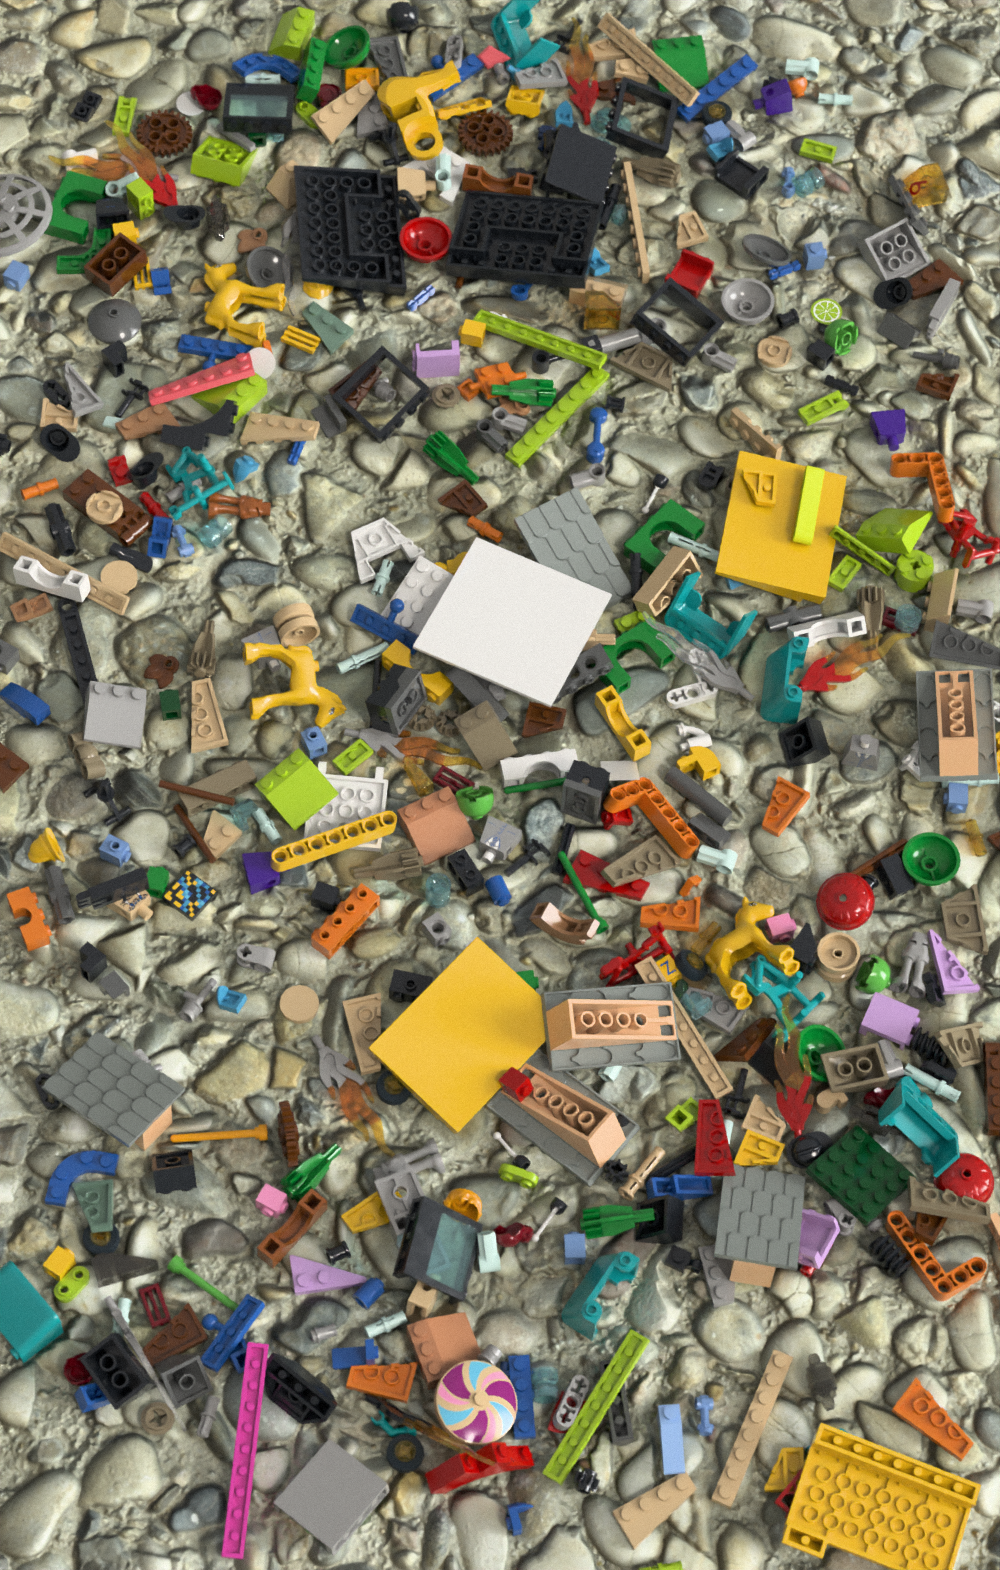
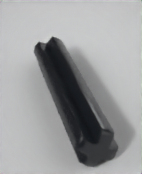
M566 823L552 868V874L562 875L564 867L558 857V853L563 851L566 856L568 855L575 830L574 824Z
M696 1145L650 1172L649 1178L667 1177L695 1160Z

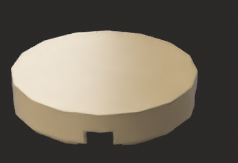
M768 336V338L762 339L759 342L756 355L763 365L770 368H779L785 366L790 361L792 347H790L786 339L780 336Z
M103 490L101 493L92 494L87 499L86 511L90 520L97 524L105 525L119 519L123 512V505L116 493Z
M122 560L108 563L102 569L100 575L103 584L122 594L129 593L132 588L136 587L138 582L135 567L129 562Z
M296 985L288 988L280 998L281 1014L286 1020L296 1024L309 1022L314 1019L319 1010L317 994L308 986Z

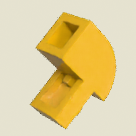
M690 747L689 755L682 756L676 761V767L684 774L696 769L702 781L720 773L721 764L719 760L706 747Z

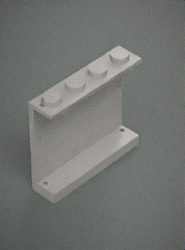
M329 1438L326 1443L320 1444L312 1459L306 1460L300 1473L292 1476L284 1491L281 1490L275 1496L273 1503L277 1512L282 1510L326 1545L327 1552L334 1556L389 1493V1487L384 1480Z

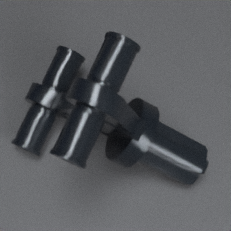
M392 121L388 123L386 130H378L377 133L368 135L369 142L382 141L392 158L383 160L384 167L390 165L397 166L401 162L409 160L407 153L398 155L396 148L398 134L396 133L397 123Z
M108 777L99 783L94 782L92 787L82 792L86 799L96 793L98 799L104 802L112 812L111 816L103 819L106 827L116 821L119 823L123 820V817L132 813L129 806L118 811L113 801L115 792L110 786L111 782Z

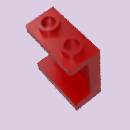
M683 249L679 261L671 274L668 273L666 275L664 283L671 277L698 299L713 273L715 262L693 251Z

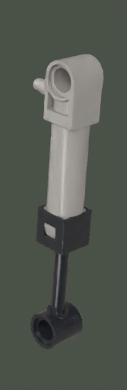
M662 318L651 319L666 332L667 324ZM636 327L598 337L596 334L580 339V345L603 353L637 345L640 342L648 345L654 344ZM537 350L532 355L531 367L534 373L545 374L552 362L565 358L557 355L550 356L545 350Z

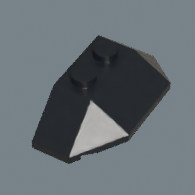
M271 1353L267 1359L264 1380L268 1398L300 1424L327 1422L338 1405L330 1388L298 1362L276 1353Z

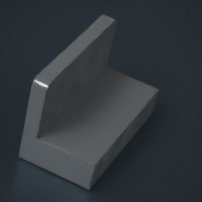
M887 313L877 332L902 348L907 349L913 338L920 335L921 330L896 314Z
M331 395L324 396L323 405L311 410V414L319 422L326 438L329 439L347 431V420Z
M702 813L697 818L693 816L688 822V827L697 838L714 849L720 850L731 837V833Z

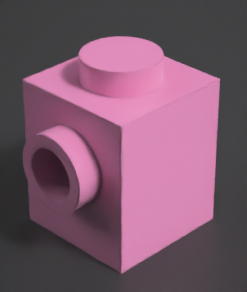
M789 913L766 919L764 928L770 943H785L793 938L796 923L794 919L790 918Z
M268 1184L264 1185L255 1200L256 1208L260 1209L267 1217L273 1216L278 1218L281 1213L284 1214L289 1206L287 1194Z

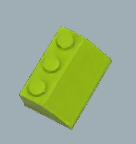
M297 7L284 13L269 47L268 54L301 61L304 49L315 25V10Z

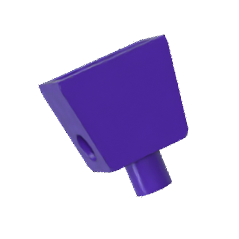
M786 78L761 88V98L752 100L754 109L764 108L768 116L793 111L791 89Z
M905 409L871 412L869 425L879 445H888L889 451H897L899 444L904 442L906 434Z
M272 851L242 854V862L251 895L280 883L279 873L281 872H276L271 868Z

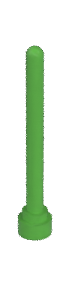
M175 1255L167 1266L168 1270L177 1274L181 1273L233 1312L239 1306L237 1303L187 1268L181 1257Z

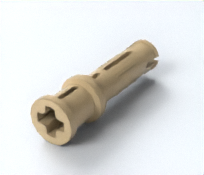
M656 1146L637 1171L628 1176L626 1183L618 1188V1193L628 1201L634 1199V1194L638 1189L643 1188L644 1180L666 1155L665 1151Z

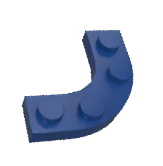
M262 53L250 54L232 64V69L242 77H246L258 70H270L280 74L290 83L299 80L300 68L277 55L268 57L262 56Z
M82 1151L67 1157L56 1167L50 1178L45 1204L66 1207L73 1181L83 1174L98 1173L115 1176L119 1155L101 1151Z

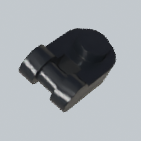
M708 461L699 476L698 486L705 491L713 490L723 476L725 467H718L714 465V462Z
M934 1060L923 1061L920 1066L921 1071L940 1081L944 1080L947 1085L951 1086L954 1083L957 1074L954 1068L949 1067L946 1069Z

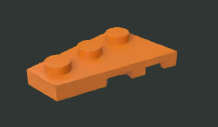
M778 776L762 823V829L779 837L810 798V793Z
M701 896L694 897V900L684 901V899L677 900L676 903L672 904L659 903L642 906L640 927L649 928L653 925H658L657 922H661L666 930L698 932Z
M410 1362V1364L392 1363L391 1365L378 1366L377 1364L351 1366L346 1388L407 1404L418 1362Z

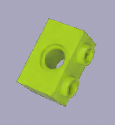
M141 177L126 185L128 208L140 221L150 217L155 212L153 190Z

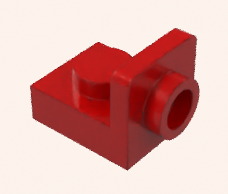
M125 455L115 456L108 460V469L115 487L133 482V480L127 478L129 468Z
M630 807L616 813H610L605 809L601 813V821L605 830H609L613 825L630 826L634 822Z

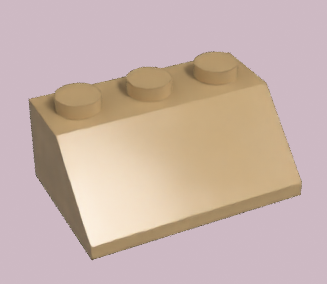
M588 276L585 289L570 288L569 303L609 312L608 307L602 306L603 303L614 306L620 314L628 285Z
M954 568L934 574L933 580L928 582L927 592H930V595L925 598L924 607H927V612H923L921 622L924 623L923 630L934 632L936 619L946 624L949 623L959 569Z

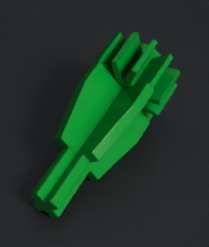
M546 379L510 381L509 385L492 384L490 391L491 395L509 396L511 401L530 406L550 407L552 406L553 399L556 398V388H553V380Z
M439 430L434 435L431 434L425 440L427 444L423 446L422 451L440 467L455 476L462 475L472 486L479 480L480 477L467 466L469 462L458 446L442 431Z
M333 1143L323 1154L318 1152L302 1161L294 1170L289 1171L280 1182L283 1185L282 1190H284L285 1194L291 1200L295 1199L298 1203L311 1188L314 1190L330 1169L331 1161L341 1153V1147L337 1143Z
M604 1205L584 1208L582 1210L583 1218H580L581 1230H585L587 1239L620 1234L635 1228V1223L655 1220L653 1208L633 1211L631 1206Z

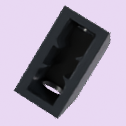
M104 197L96 201L97 230L113 228L112 224L130 221L129 209L121 198Z

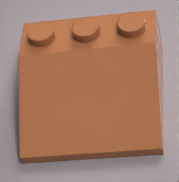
M449 786L397 810V821L413 848L417 847L418 854L423 856L424 866L476 842L469 824L458 806L456 797Z
M465 1312L427 1318L407 1325L406 1334L427 1390L436 1388L441 1377L450 1368L464 1361L478 1360L477 1356L481 1354Z

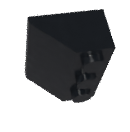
M112 1332L79 1358L115 1410L136 1400L156 1385L119 1333Z

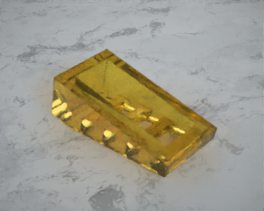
M405 757L404 769L418 796L421 798L433 793V782L409 757Z

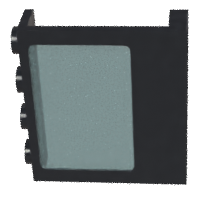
M226 83L223 132L292 134L295 85Z
M426 1196L413 1199L392 1276L398 1279L409 1276L450 1296V1304L463 1302L467 1296V1287L472 1276L473 1263L477 1257V1233L482 1231L483 1225Z

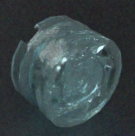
M912 604L900 606L894 619L895 627L906 634L916 632L921 622L922 613L918 607Z

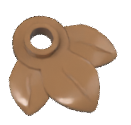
M256 228L254 230L245 229L237 235L238 239L241 240L238 245V253L243 254L253 251L258 247L266 246L265 242L268 238L266 230Z
M507 396L498 397L501 404L499 407L505 408L509 414L516 413L519 416L529 414V405L511 401Z

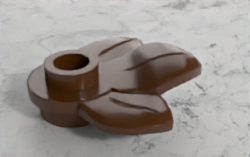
M155 654L149 658L151 665L145 669L144 678L157 679L159 689H163L173 681L174 674L179 669V661L173 656L165 657L162 654Z

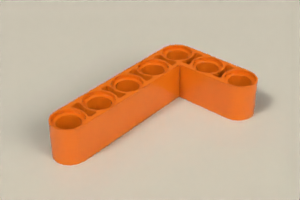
M937 452L893 454L891 456L890 475L897 478L927 477L937 520L942 523L951 522L954 515L955 501L943 456Z
M641 777L640 780H632L610 790L603 802V807L608 812L616 813L638 805L680 857L684 859L692 857L699 846V839L651 780Z
M898 1210L889 1213L885 1222L886 1231L890 1234L893 1241L896 1242L895 1244L901 1247L900 1251L902 1254L906 1253L905 1258L907 1261L912 1260L910 1265L937 1301L943 1302L983 1277L987 1264L980 1257L971 1258L946 1274L926 1244L914 1237V1227L906 1216ZM891 1220H897L900 1225L892 1224ZM907 1236L912 1241L906 1242L903 1240L902 1237ZM914 1253H920L923 1258H917ZM971 1267H978L980 1272H975ZM926 1270L934 1271L935 1275H929ZM955 1277H962L964 1282H958ZM938 1287H945L947 1292H941Z

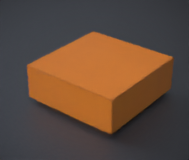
M470 378L457 387L460 395L467 402L481 393L480 389L468 390V384L474 383Z

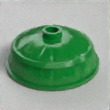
M353 25L342 28L334 33L326 42L325 61L329 65L343 70L360 64L370 50V37L367 30L361 26Z
M926 832L912 837L906 843L902 853V862L905 870L913 880L926 886H938L950 881L957 874L960 867V853L956 845L949 838L938 833Z
M814 1024L804 1028L799 1033L794 1045V1059L798 1068L805 1076H811V1079L814 1081L828 1082L820 1055L845 1050L846 1048L840 1037L833 1030L823 1025Z

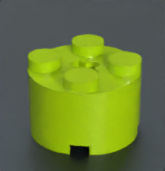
M912 549L910 554H901L897 561L894 578L898 586L906 592L915 593L918 590L926 589L928 582L931 581L934 570L932 556Z

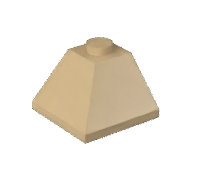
M293 159L279 167L266 186V190L287 211L296 206L293 168L294 165H299Z

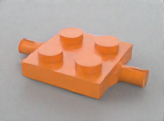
M508 362L474 369V376L477 382L468 384V390L480 389L487 399L500 397L498 395H491L492 384L509 385L510 381L526 379L527 375L525 371L514 373Z

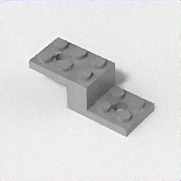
M413 1167L374 1181L375 1188L389 1218V1230L398 1251L412 1200L425 1196ZM403 1189L407 1194L405 1197L399 1198L395 1195V1192ZM437 1234L426 1273L427 1276L430 1273L436 1275L449 1270L451 1267ZM409 1277L412 1283L417 1282V1280Z

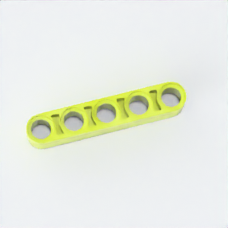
M809 465L805 468L793 542L810 546L812 544L825 469Z

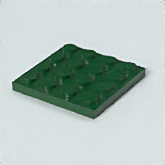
M858 1125L846 1133L807 1167L805 1171L865 1227L908 1189L907 1180L909 1176L915 1177L917 1180L916 1176Z

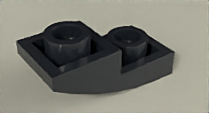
M86 90L81 102H77L71 117L87 123L97 111L103 97Z

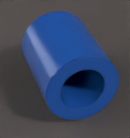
M501 875L493 876L485 882L484 885L494 905L502 907L510 902L512 896Z
M370 1277L352 1296L362 1308L368 1310L385 1292L383 1289L384 1284L377 1277L375 1279Z

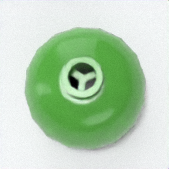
M837 319L826 327L824 342L836 349L835 354L842 356L852 350L848 348L851 344L855 345L858 337V327L854 325L855 323L846 319Z
M473 786L462 788L455 795L462 813L474 820L483 818V815H486L494 804L493 789L488 786H479V789L473 790Z
M871 954L868 956L871 958L869 962L864 961L858 971L855 981L859 982L858 986L855 985V988L865 994L874 995L875 992L880 993L884 988L887 989L891 984L892 978H890L891 971L887 962Z

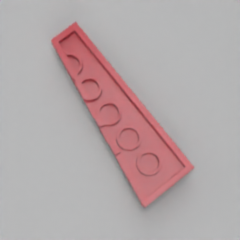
M250 352L240 353L236 355V358L167 385L154 388L148 392L151 406L254 376L255 371Z

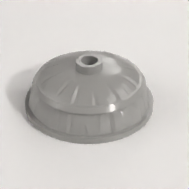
M742 278L729 283L725 287L721 297V304L727 316L734 322L742 325H754L770 315L774 307V296L770 288L761 281Z

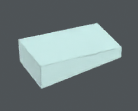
M106 416L103 426L116 429L115 423L123 420V418Z

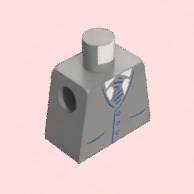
M273 625L241 639V649L244 648V643L280 644ZM271 657L259 658L254 662L258 669L268 666L271 672H276L281 668L278 662L280 660Z
M868 734L862 736L852 735L844 747L841 764L877 771L880 758L879 740L871 738Z
M489 816L479 843V850L484 853L481 860L489 865L493 862L494 858L504 861L521 841L522 830Z

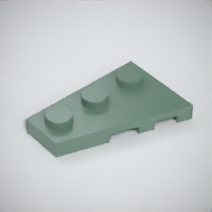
M314 301L302 311V317L312 331H315L318 337L321 338V343L326 346L330 355L354 334L353 328Z
M113 1179L72 1183L73 1190L91 1232L113 1231Z

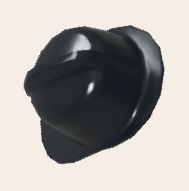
M170 205L163 210V214L168 220L175 222L178 227L184 230H193L200 226V220L205 217V210L197 205Z
M903 277L886 280L876 286L873 292V299L876 305L883 309L902 306L911 299L913 287Z
M49 424L42 429L40 433L41 444L57 459L70 462L78 457L80 453L79 441L65 427L59 424Z
M153 452L144 456L128 471L127 478L134 480L139 489L144 490L157 480V468L163 462V454Z
M820 1131L798 1136L788 1144L786 1150L787 1158L795 1167L807 1168L832 1147L833 1142L826 1133Z

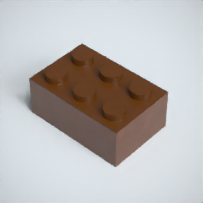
M119 232L84 266L86 278L113 297L148 264L147 254L143 248Z

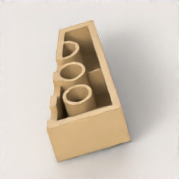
M677 546L672 547L632 598L639 612L657 616L671 604V600L676 596L686 576L697 571L701 573L699 579L703 576L691 550Z

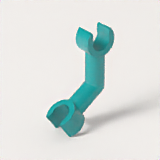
M378 1410L379 1415L382 1417L380 1421H376L371 1417L372 1423L375 1426H380L390 1437H396L400 1434L417 1436L415 1425L393 1428L385 1420V1415L380 1410Z

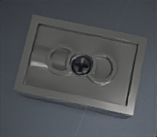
M394 664L387 671L385 680H381L377 684L376 693L368 696L365 703L373 729L399 736L427 699L420 670Z
M574 760L563 784L560 812L596 825L604 808L603 802L608 795L610 772L601 767L591 766L585 761Z

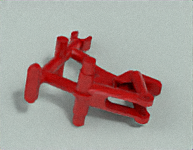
M960 509L959 512L954 511L953 517L962 518L963 521L953 518L949 523H942L937 520L939 524L943 525L954 541L949 555L952 558H956L962 546L967 550L962 561L963 568H968L972 560L986 557L985 563L991 565L995 555L1000 553V538L988 537L975 528L977 519L967 509ZM975 536L983 541L984 544H991V548L977 551L967 539Z
M657 922L658 925L648 928L651 936L642 942L638 950L634 948L631 942L625 945L629 957H613L600 968L601 974L599 978L601 980L611 976L605 987H614L638 974L634 965L649 956L655 959L664 953L665 956L669 954L675 961L673 949L662 933L665 928L661 922ZM658 941L659 947L652 950L645 956H641L642 953H644L646 950L649 951V947ZM622 969H626L628 971V973L618 978Z

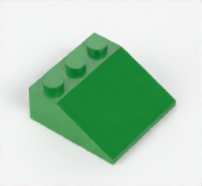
M702 35L652 40L651 50L695 89H701L709 83ZM657 80L659 91L663 93L670 92Z

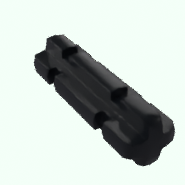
M831 375L826 376L825 385L830 387L833 385L835 389L845 393L848 391L853 396L857 395L859 391L857 385H850L849 382L839 378L834 379L835 377Z

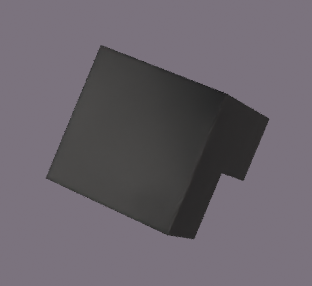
M118 340L101 350L103 364L115 378L125 373L124 362L128 360L127 348L121 340Z
M87 941L79 949L81 961L83 962L80 965L82 977L92 983L108 965L106 955Z

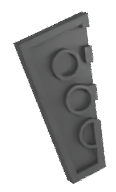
M936 619L929 657L1000 670L999 647Z

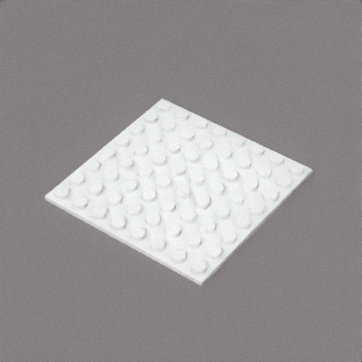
M476 537L414 643L413 649L551 708L612 594Z

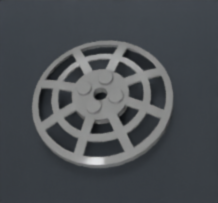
M0 175V180H5L0 182V209H2L0 211V228L7 226L10 228V230L0 233V239L15 234L20 241L8 247L0 248V257L10 256L31 246L44 234L52 218V202L47 190L38 181L24 175ZM13 179L23 180L32 183L36 187L26 189L20 184L12 183ZM9 187L21 190V192L15 195L7 193ZM40 191L43 193L46 206L45 211L35 209L32 194ZM27 196L29 208L19 206L17 200ZM19 213L26 214L24 219L16 225L14 221L18 218ZM32 216L42 217L38 227L29 236L25 237L21 229L28 224Z

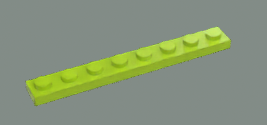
M482 309L473 319V321L486 323L487 331L540 350H545L548 353L596 370H600L607 360V354Z
M592 368L505 454V459L520 468L609 379L610 374L602 368L600 370Z
M630 1329L542 1472L544 1476L559 1485L563 1484L649 1344L648 1338Z

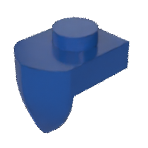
M527 1503L507 1504L508 1517L505 1518L508 1531L512 1530L513 1536L521 1535L522 1526L518 1513L533 1508V1505Z

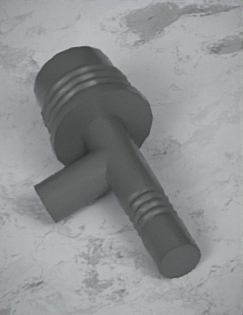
M942 348L938 349L936 355L917 351L913 352V358L942 363V369L957 370L959 367L960 356L945 352Z

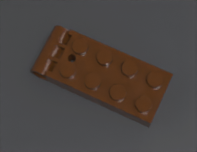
M85 470L62 491L64 500L89 518L86 511V502L92 494L101 493L103 490L116 493L122 501V515L111 524L97 525L128 548L153 525V519L144 513L143 509L91 470Z
M984 1041L986 1135L1000 1136V1042Z

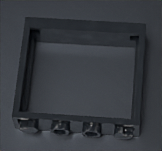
M623 76L620 82H616L613 90L615 95L611 100V105L613 106L608 113V118L610 119L605 126L607 130L605 139L652 158L663 159L669 150L679 99ZM625 92L666 109L659 143L617 127Z
M671 277L645 302L630 321L636 329L641 331L684 368L718 333L725 323ZM662 294L666 295L709 331L690 352L644 314Z
M381 346L332 398L336 405L381 444L388 438L390 439L392 432L396 428L399 429L405 423L408 415L412 416L417 411V406L421 402H426V399L430 396V388L385 347ZM387 359L419 387L420 390L378 431L345 400Z

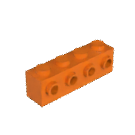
M362 883L357 888L354 887L350 891L349 897L338 904L336 911L326 917L320 929L316 928L313 931L311 946L330 960L380 905V896Z

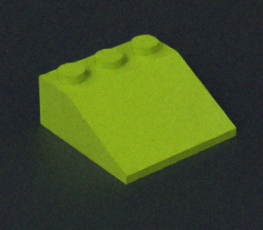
M208 136L193 153L190 173L200 178H210L214 182H224L233 187H240L246 179L258 149L256 148L249 152L235 142Z
M255 373L254 376L195 393L191 398L214 415L221 409L227 399L237 401L236 405L239 406L238 414L234 416L233 423L236 424L267 394V381Z
M885 508L864 521L855 536L858 541L876 552L910 554L933 513L932 511Z
M299 748L254 784L260 795L294 831L339 794Z

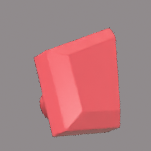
M490 45L477 56L488 70L497 63H504L511 59V57Z

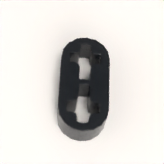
M399 190L395 196L396 205L408 220L411 221L419 218L422 211L417 201L409 191Z
M55 380L44 382V395L52 404H59L67 409L70 406L68 393Z
M46 1073L37 1076L35 1084L41 1101L46 1109L55 1110L60 1106L61 1102L56 1099L54 1104L47 1102L49 1101L48 1094L41 1088L43 1085H40L42 1084L41 1080L45 1079L47 1081L51 1075Z

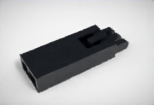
M142 867L88 888V890L76 895L78 908L83 909L92 905L93 909L96 910L149 889L148 877Z

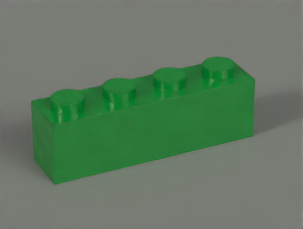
M311 37L303 52L296 98L312 104L320 89L327 48L326 42Z

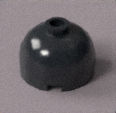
M409 2L393 3L391 8H386L387 24L392 30L400 34H406L414 30L418 25L419 8L415 4L414 7L410 6Z

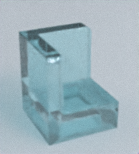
M250 798L229 808L234 823L242 832L249 829L246 819L252 817V813L258 810L257 805Z
M699 992L690 996L685 993L681 1001L694 1021L711 1012L713 1004L709 997L703 999Z

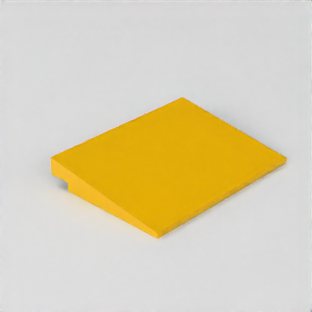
M739 451L714 574L798 602L805 599L821 604L826 598L836 542L829 533L835 525H839L847 476L825 471L811 546L793 542L792 539L806 466ZM743 468L778 473L776 504L774 508L755 504L742 476Z
M476 937L368 1049L437 1120H441L455 1134L501 1088L498 1080L511 1067L518 1070L546 1041L541 996L481 939Z

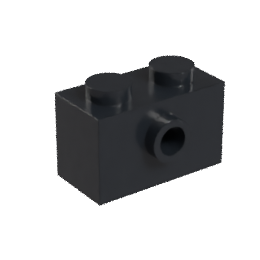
M394 969L389 988V998L399 1003L403 1001L412 1003L433 982V977Z

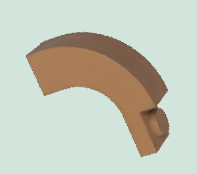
M550 902L537 903L529 918L547 934L576 945H584L587 939H592L600 924L596 919L578 920L560 912Z

